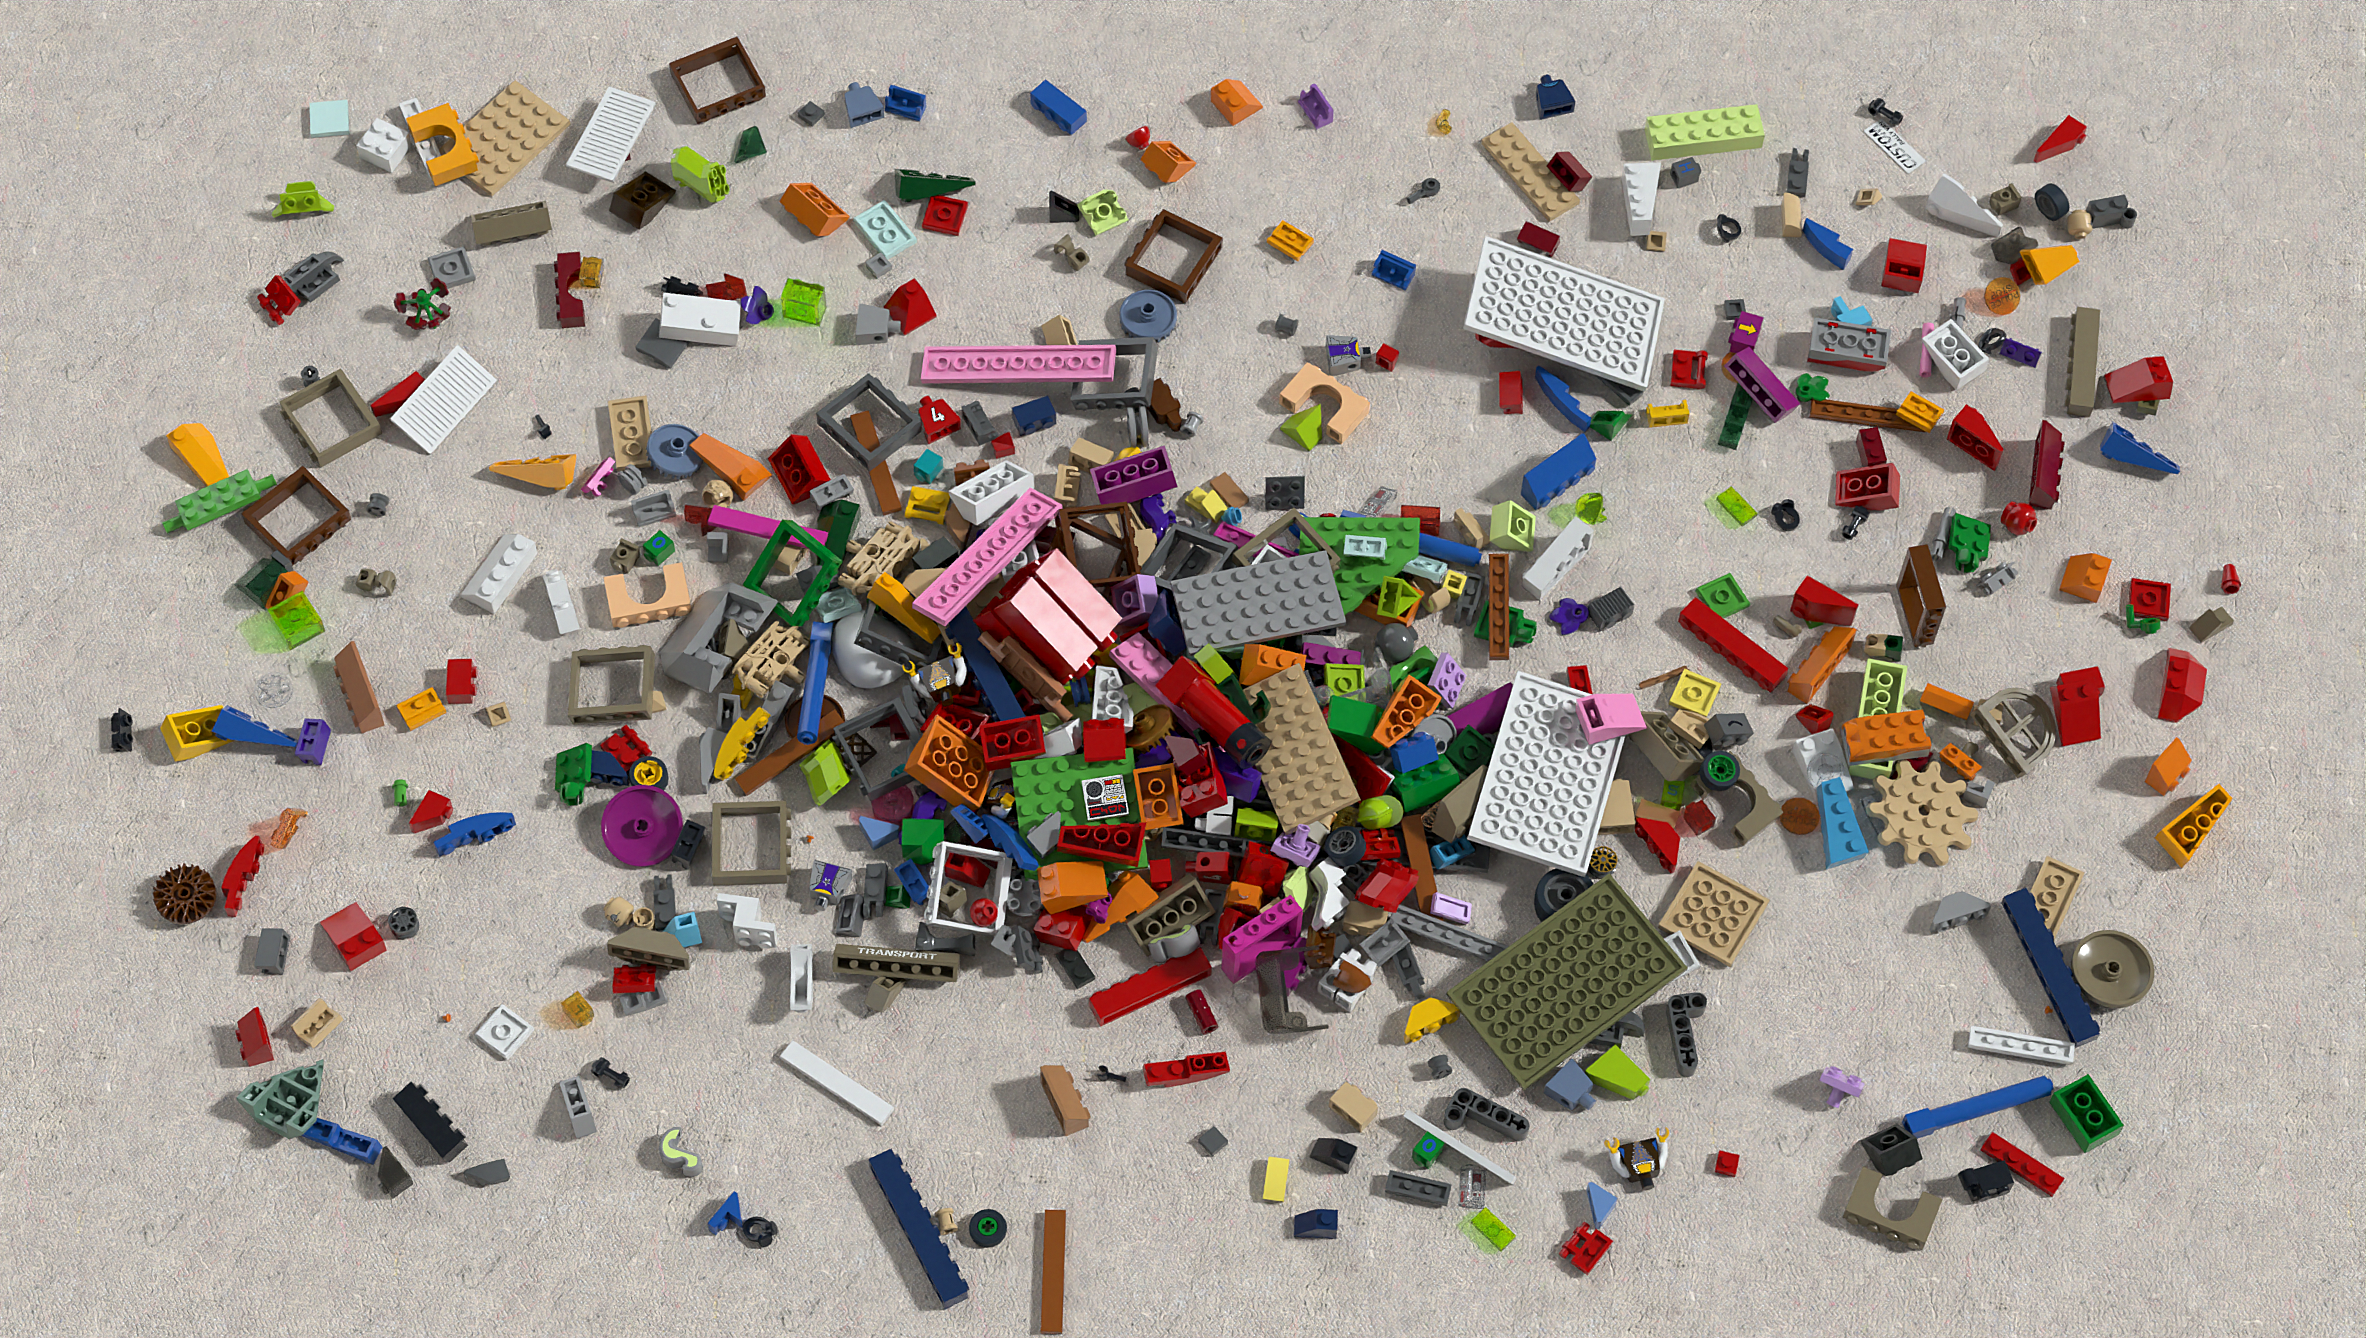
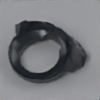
M1719 214L1717 217V231L1725 243H1729L1730 240H1735L1740 236L1741 226L1735 219L1724 214ZM1726 222L1733 223L1737 227V233H1728L1723 230L1722 224Z
M1990 328L1982 335L1978 347L1982 352L1992 354L1991 350L1998 348L2005 341L2007 334L1999 328ZM2000 337L1996 342L1989 344L1993 338Z

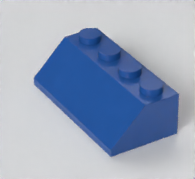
M1584 433L1580 434L1523 476L1521 496L1535 510H1538L1540 507H1546L1551 502V499L1561 496L1569 486H1575L1583 476H1588L1595 470L1597 458Z

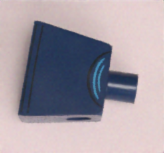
M1549 74L1543 75L1540 78L1541 83L1536 88V101L1540 120L1573 113L1576 101L1564 81L1561 79L1552 81Z

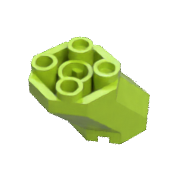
M688 146L673 150V154L676 155L675 158H671L670 164L673 178L675 181L681 182L679 183L680 187L688 186L711 203L721 201L725 198V195L729 194L730 189L726 181V168L724 165H720L718 162H709Z
M829 739L799 764L800 770L806 777L813 801L818 807L852 779L846 772L839 748Z

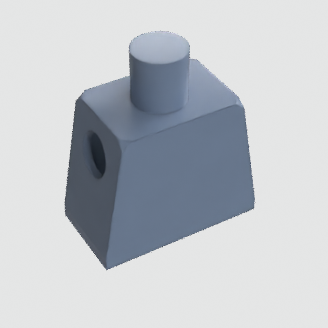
M858 82L849 84V92H846L844 96L850 128L884 118V107L870 86L860 88Z
M1573 1059L1544 1088L1545 1095L1569 1110H1574L1579 1104L1590 1110L1596 1103V1100L1589 1095L1593 1087L1592 1081Z

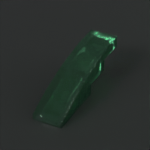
M1737 383L1718 441V445L1737 450L1753 398L1739 383Z

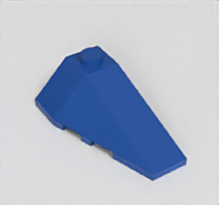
M2112 421L2100 444V451H2102L2101 454L2108 459L2114 458L2117 461L2173 474H2179L2180 472L2179 465L2159 452L2154 454L2152 452L2153 449L2149 447L2150 445L2145 442H2137L2134 434Z
M228 705L221 710L212 729V732L216 733V737L225 741L228 738L230 740L296 747L298 744V740L276 729L270 731L267 724L259 721L253 722L250 720L252 716Z

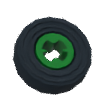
M980 1210L970 1220V1236L979 1246L986 1248L994 1247L1000 1244L1006 1236V1220L996 1210ZM986 1224H990L991 1228L994 1227V1229H990V1232H985V1229L982 1230V1228L986 1227Z

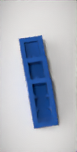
M1538 365L1536 367L1535 379L1544 394L1571 423L1585 433L1590 428L1591 417L1579 410L1580 401L1568 394L1570 386Z
M983 814L982 818L995 847L1004 849L1006 856L1015 859L1019 868L1035 871L1039 864L1031 849L1014 828L996 816Z

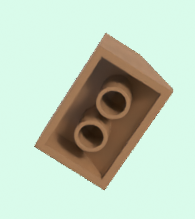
M1063 1065L1041 1066L1040 1083L1065 1136L1089 1127L1090 1113L1087 1107L1083 1108L1080 1102L1082 1101V1096L1079 1090L1074 1089L1072 1085L1074 1080L1070 1071L1066 1072Z

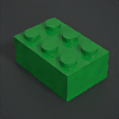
M1443 753L1438 754V760L1406 773H1401L1397 769L1389 772L1395 777L1390 785V790L1393 793V797L1401 803L1405 812L1442 800L1460 785L1457 770Z
M2089 1074L2054 1092L2049 1101L2084 1153L2118 1136L2124 1127V1124Z

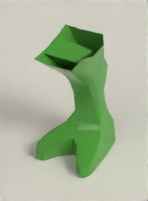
M1424 645L1416 650L1406 661L1392 666L1387 673L1380 676L1382 687L1394 694L1401 682L1400 677L1407 675L1416 668L1422 669L1430 666L1433 674L1438 658Z

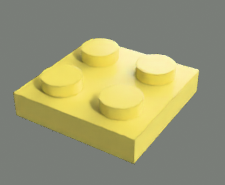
M1684 669L1669 701V705L1678 709L1693 711L1707 717L1721 688V683Z

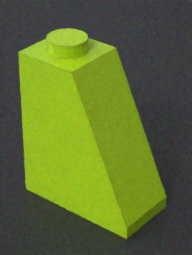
M1616 1045L1585 1070V1074L1593 1084L1632 1100L1638 1096H1644L1649 1090L1650 1078Z

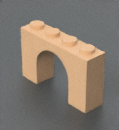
M1307 362L1280 393L1279 404L1295 414L1311 396L1325 394L1333 397L1338 401L1341 408L1327 424L1326 435L1343 444L1369 413L1370 402L1364 396L1354 393L1350 387L1337 382L1333 376H1328L1322 372L1319 367Z
M682 562L663 566L666 590L658 601L651 604L636 603L628 596L623 574L603 577L613 628H623L636 623L644 624L651 620H664L668 617L685 616L690 613L692 609Z

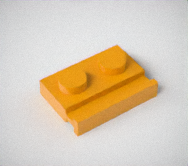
M1284 220L1275 228L1272 235L1267 238V244L1297 262L1314 243V238Z
M1910 391L1901 407L1897 410L1896 415L1930 434L1943 415L1944 409Z
M433 687L396 705L410 731L447 713Z

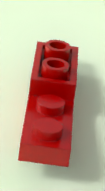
M258 835L250 839L238 852L224 877L221 889L224 896L227 897L224 908L229 917L237 916L238 910L242 908L241 896L242 892L246 891L247 881H254L255 874L259 873L260 863L258 861L259 857L264 854L265 846Z
M1226 1051L1189 1055L1182 1060L1147 1063L1142 1067L1147 1086L1163 1084L1165 1087L1179 1086L1207 1080L1230 1072Z

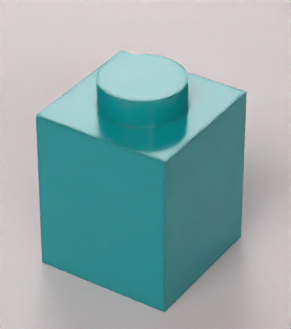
M926 449L913 465L915 477L922 482L925 481L931 484L944 468L943 457Z

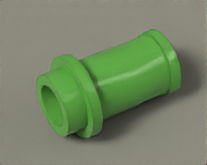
M395 780L392 785L395 806H398V803L399 807L407 805L406 789L408 784L406 780Z

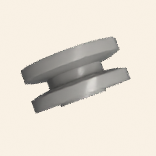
M1145 406L1139 407V415L1135 416L1132 407L1127 408L1128 437L1130 447L1136 448L1137 439H1141L1143 447L1149 446Z

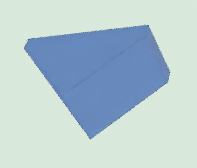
M863 816L859 817L860 829L873 851L898 838L900 832L899 825Z
M1589 1182L1586 1192L1595 1229H1600L1616 1206L1618 1198L1595 1183Z

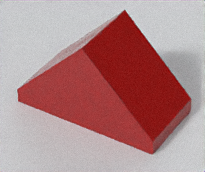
M1809 704L1797 712L1795 716L1813 735L1830 728L1834 714L1833 711Z

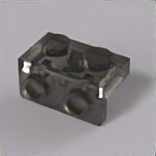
M2022 227L2015 228L1991 244L1996 261L2007 264H2014L2022 257L2019 251L2039 246L2037 239L2024 235Z

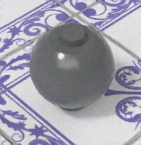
M1400 623L1387 624L1376 634L1374 651L1379 658L1382 657L1385 661L1391 663L1402 662L1412 654L1414 641L1418 640V634L1412 625L1405 627Z

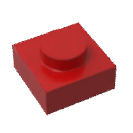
M1719 1150L1714 1172L1735 1177L1740 1155Z

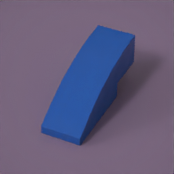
M1806 218L1802 231L1808 241L1824 258L1844 270L1851 260L1853 248L1839 242L1840 235Z

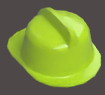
M1389 795L1369 798L1362 801L1359 805L1357 822H1360L1369 830L1391 827L1401 821L1403 807L1395 797Z

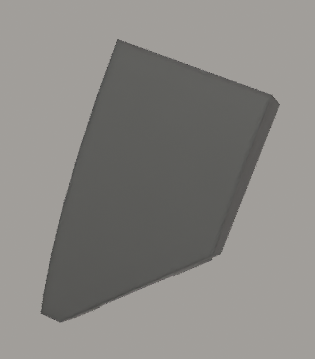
M504 1159L480 1164L463 1172L465 1177L468 1178L470 1176L480 1182L479 1185L483 1187L485 1184L501 1183L510 1179Z

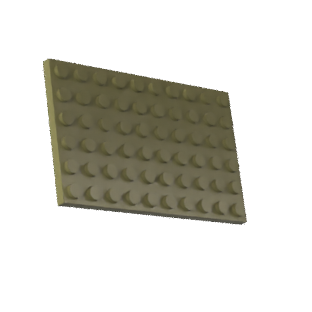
M1609 873L1447 991L1446 995L1524 1091L1687 971L1688 967Z

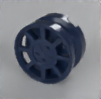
M1085 676L1075 680L1076 683L1069 679L1075 707H1078L1079 702L1086 705L1091 704Z

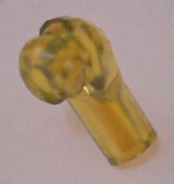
M1442 109L1435 123L1440 132L1448 135L1452 131V127L1447 121L1451 113L1447 109Z

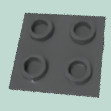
M1305 476L1265 477V510L1304 508Z

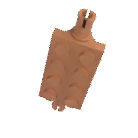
M987 630L978 638L990 651V654L1049 712H1053L1063 723H1067L1072 718L1073 714L1061 704V699L1067 692L1063 685L1056 681L1046 668L1041 667L1034 657L1020 646L1017 640L1008 635L1002 643H998Z

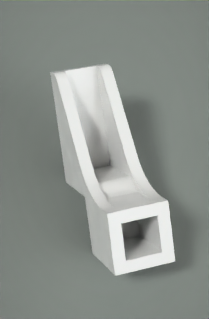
M554 569L547 571L546 575H542L560 634L580 629L562 570Z
M1330 857L1322 861L1308 874L1314 881L1319 893L1312 921V927L1316 932L1321 927H1324V929L1328 928L1334 922V917L1339 919L1347 911L1344 908L1350 903L1338 889L1342 884L1341 879L1346 873Z
M812 944L791 945L790 1008L798 1013H804L812 1010L813 1003Z

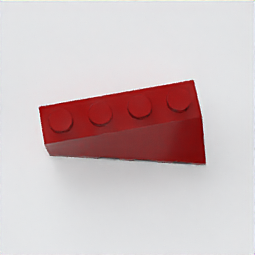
M1140 822L1139 824L1120 823L1118 825L1061 826L1057 852L1138 867L1147 822Z

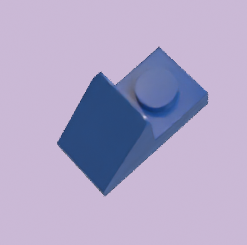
M735 1191L708 1222L709 1231L715 1235L727 1227L729 1219L741 1228L743 1226L739 1197Z

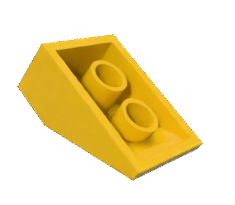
M222 705L166 715L160 730L175 762L195 758L235 741L228 738L226 741L215 736V732H212L223 709Z

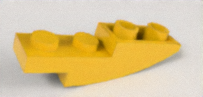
M758 707L748 720L739 717L726 735L717 756L714 776L722 781L729 778L736 765L746 759V754L750 750L744 745L753 740L756 731L764 727L771 716L765 709Z

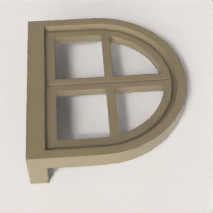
M2007 688L2001 690L1970 713L2017 778L2028 774L2053 748L2056 738V725L2053 714L2048 705L2038 695L2027 689ZM2007 699L2023 700L2035 709L2021 720ZM2001 702L2017 723L2007 732L2003 731L1989 712ZM2039 715L2044 725V738L2041 745L2026 727L2027 724ZM2021 729L2037 750L2026 760L2010 740Z

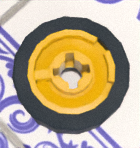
M645 756L639 758L632 764L629 771L631 786L650 785L664 791L668 785L669 776L666 765L661 759Z

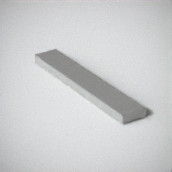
M1399 905L1397 912H1392L1390 919L1392 918L1399 928L1486 961H1490L1509 947L1402 905Z

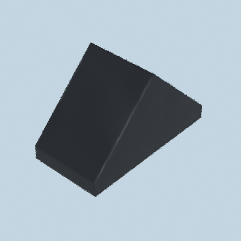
M1051 190L1049 192L1050 223L1078 222L1079 208L1077 203Z

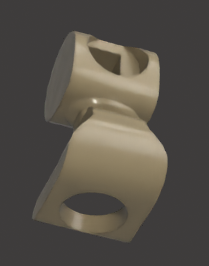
M1069 234L1054 244L1055 254H1059L1065 249V255L1068 256L1067 261L1075 271H1079L1089 263L1090 259L1087 253L1081 247L1074 248Z
M363 568L360 570L356 586L364 591H371L374 586L381 588L382 585L387 594L391 596L397 579L395 574L388 570L377 575L374 570Z

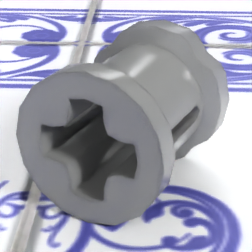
M1188 412L1187 420L1180 427V431L1188 437H1194L1198 426L1204 421L1203 417L1196 412Z

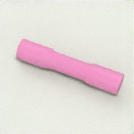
M1923 324L1922 338L1934 331V324ZM1922 342L1919 375L1927 378L1931 376L1932 359Z

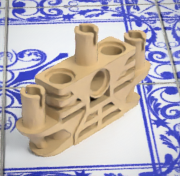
M889 521L885 529L880 528L865 546L850 540L846 545V551L856 556L847 565L848 575L842 573V576L838 579V584L852 590V595L858 596L862 593L870 592L874 582L884 572L895 579L920 548V540L914 538L910 526L902 527Z
M775 621L734 666L732 673L739 675L743 690L747 687L760 698H763L767 692H770L775 680L780 681L784 675L802 685L806 679V674L794 665L802 657L804 650L806 651L810 647L811 643L809 637L798 631V626L782 627L778 626L779 621Z

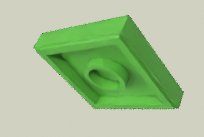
M1731 573L1696 588L1695 591L1700 600L1722 618L1729 617L1750 607V602Z

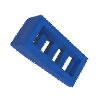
M960 804L950 811L975 843L989 835L984 820L965 805Z

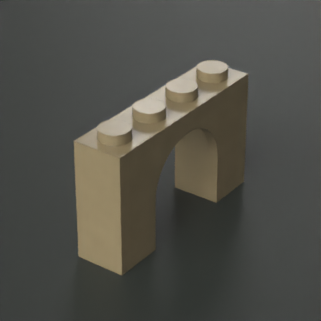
M1729 751L1737 759L1740 766V776L1734 785L1743 789L1751 801L1750 813L1730 830L1739 843L1745 846L1779 819L1783 811L1780 804L1775 800L1773 801L1768 795L1767 789L1759 785L1755 780L1754 774L1742 765L1740 758ZM1717 768V772L1719 774H1722L1723 772H1721L1719 768ZM1700 775L1690 784L1702 800L1715 792L1704 785Z
M1862 1167L1842 1218H1845L1851 1224L1862 1225L1870 1232L1884 1234L1892 1241L1906 1243L1912 1249L1923 1250L1943 1199L1922 1191L1915 1211L1909 1218L1901 1221L1887 1219L1879 1213L1874 1202L1875 1193L1883 1174Z

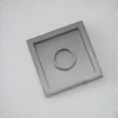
M464 246L427 257L434 278L437 277L440 281H443L447 289L476 280Z

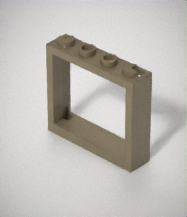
M341 368L280 401L282 410L279 412L284 420L288 419L291 431L294 435H299L300 444L304 449L308 448L310 451L308 452L309 457L313 463L317 461L320 467L329 464L382 434L379 422ZM340 386L368 427L319 453L292 412Z
M1293 508L1233 553L1232 561L1238 568L1251 565L1247 560L1249 557L1294 523L1319 551H1327L1333 574L1339 569L1341 559L1302 515Z
M620 646L610 649L602 647L596 650L580 649L579 651H572L568 717L572 724L651 720L655 654L651 646ZM644 659L641 704L578 708L580 666L582 663Z
M786 801L724 802L712 804L713 886L788 883V875H791V864H788V857H791V845H788L787 839H791V826L787 827V820H791V808H787ZM780 813V869L722 871V815Z

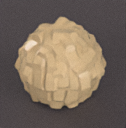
M722 480L709 481L702 493L703 503L710 510L713 509L714 505L727 508L733 499L732 487Z

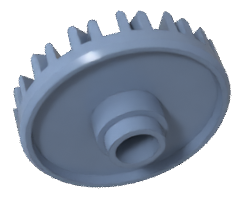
M1140 290L1132 293L1123 301L1120 307L1119 319L1122 330H1124L1125 334L1129 333V338L1153 337L1154 340L1160 342L1162 337L1166 339L1167 336H1170L1171 330L1174 331L1177 321V310L1173 301L1164 293L1156 290Z
M680 424L660 426L652 432L646 446L647 461H651L650 466H654V471L658 468L660 475L664 473V477H667L668 474L672 475V479L675 476L677 479H680L682 475L685 478L687 476L691 477L692 473H696L703 463V460L689 447L699 435L691 428Z

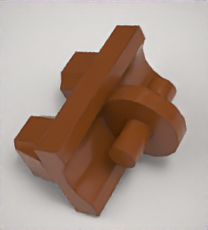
M983 459L976 460L974 465H966L964 462L956 463V467H954L956 486L990 469L989 462L985 463Z

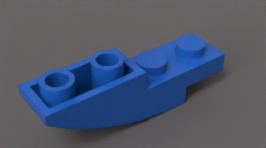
M496 812L480 814L457 821L448 826L449 834L433 842L439 857L448 855L461 845L471 843L475 838H477L480 844L489 842L496 835L510 831L516 825L515 818L512 813Z

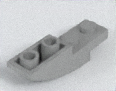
M775 680L762 706L771 716L768 718L767 724L756 731L753 740L744 745L750 750L746 754L748 757L757 760L786 714L788 710L786 707L795 689Z

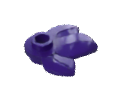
M754 286L752 296H745L740 300L742 309L748 313L746 322L749 324H758L761 320H768L774 313L772 304L768 302L767 293L759 286Z
M1564 598L1559 602L1560 607L1554 609L1549 618L1554 622L1562 624L1561 634L1568 635L1577 631L1580 624L1588 619L1589 611L1585 605L1577 604L1574 599ZM1582 611L1580 615H1576V612Z

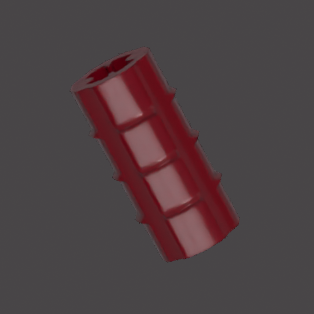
M1197 989L1188 993L1185 996L1186 1001L1202 1034H1209L1215 1031L1219 1026L1202 990Z

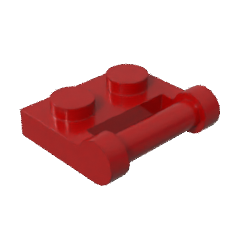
M1674 349L1670 386L1704 389L1706 387V380L1704 379L1705 363L1708 359V352L1704 350L1695 352ZM1692 360L1698 361L1697 379L1695 380L1691 379Z

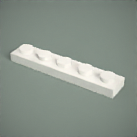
M417 98L399 103L406 124V118L422 112ZM433 137L415 143L430 180L432 178L428 172L426 161L441 156Z
M1971 1026L1968 1048L2072 1065L2075 1043Z

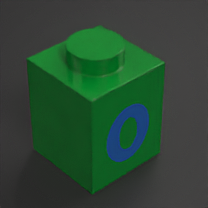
M661 530L643 544L644 557L649 562H654L657 566L675 552L674 541Z
M1427 1131L1413 1149L1411 1158H1413V1161L1418 1166L1429 1169L1442 1153L1444 1142Z

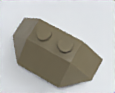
M633 927L607 942L609 956H616L620 960L632 964L656 965L658 969L669 971L690 969L689 954L676 936L668 932H657L647 928Z

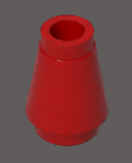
M2226 564L2223 567L2221 588L2227 594H2235L2240 590L2241 582L2233 564Z

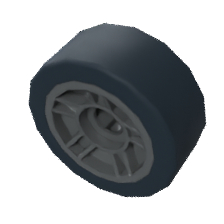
M2048 183L2036 191L2034 198L2036 205L2048 220L2057 221L2069 212V201L2065 193L2057 185Z
M1343 826L1332 831L1327 837L1325 851L1338 866L1347 867L1355 864L1364 856L1366 842L1358 829L1352 826Z

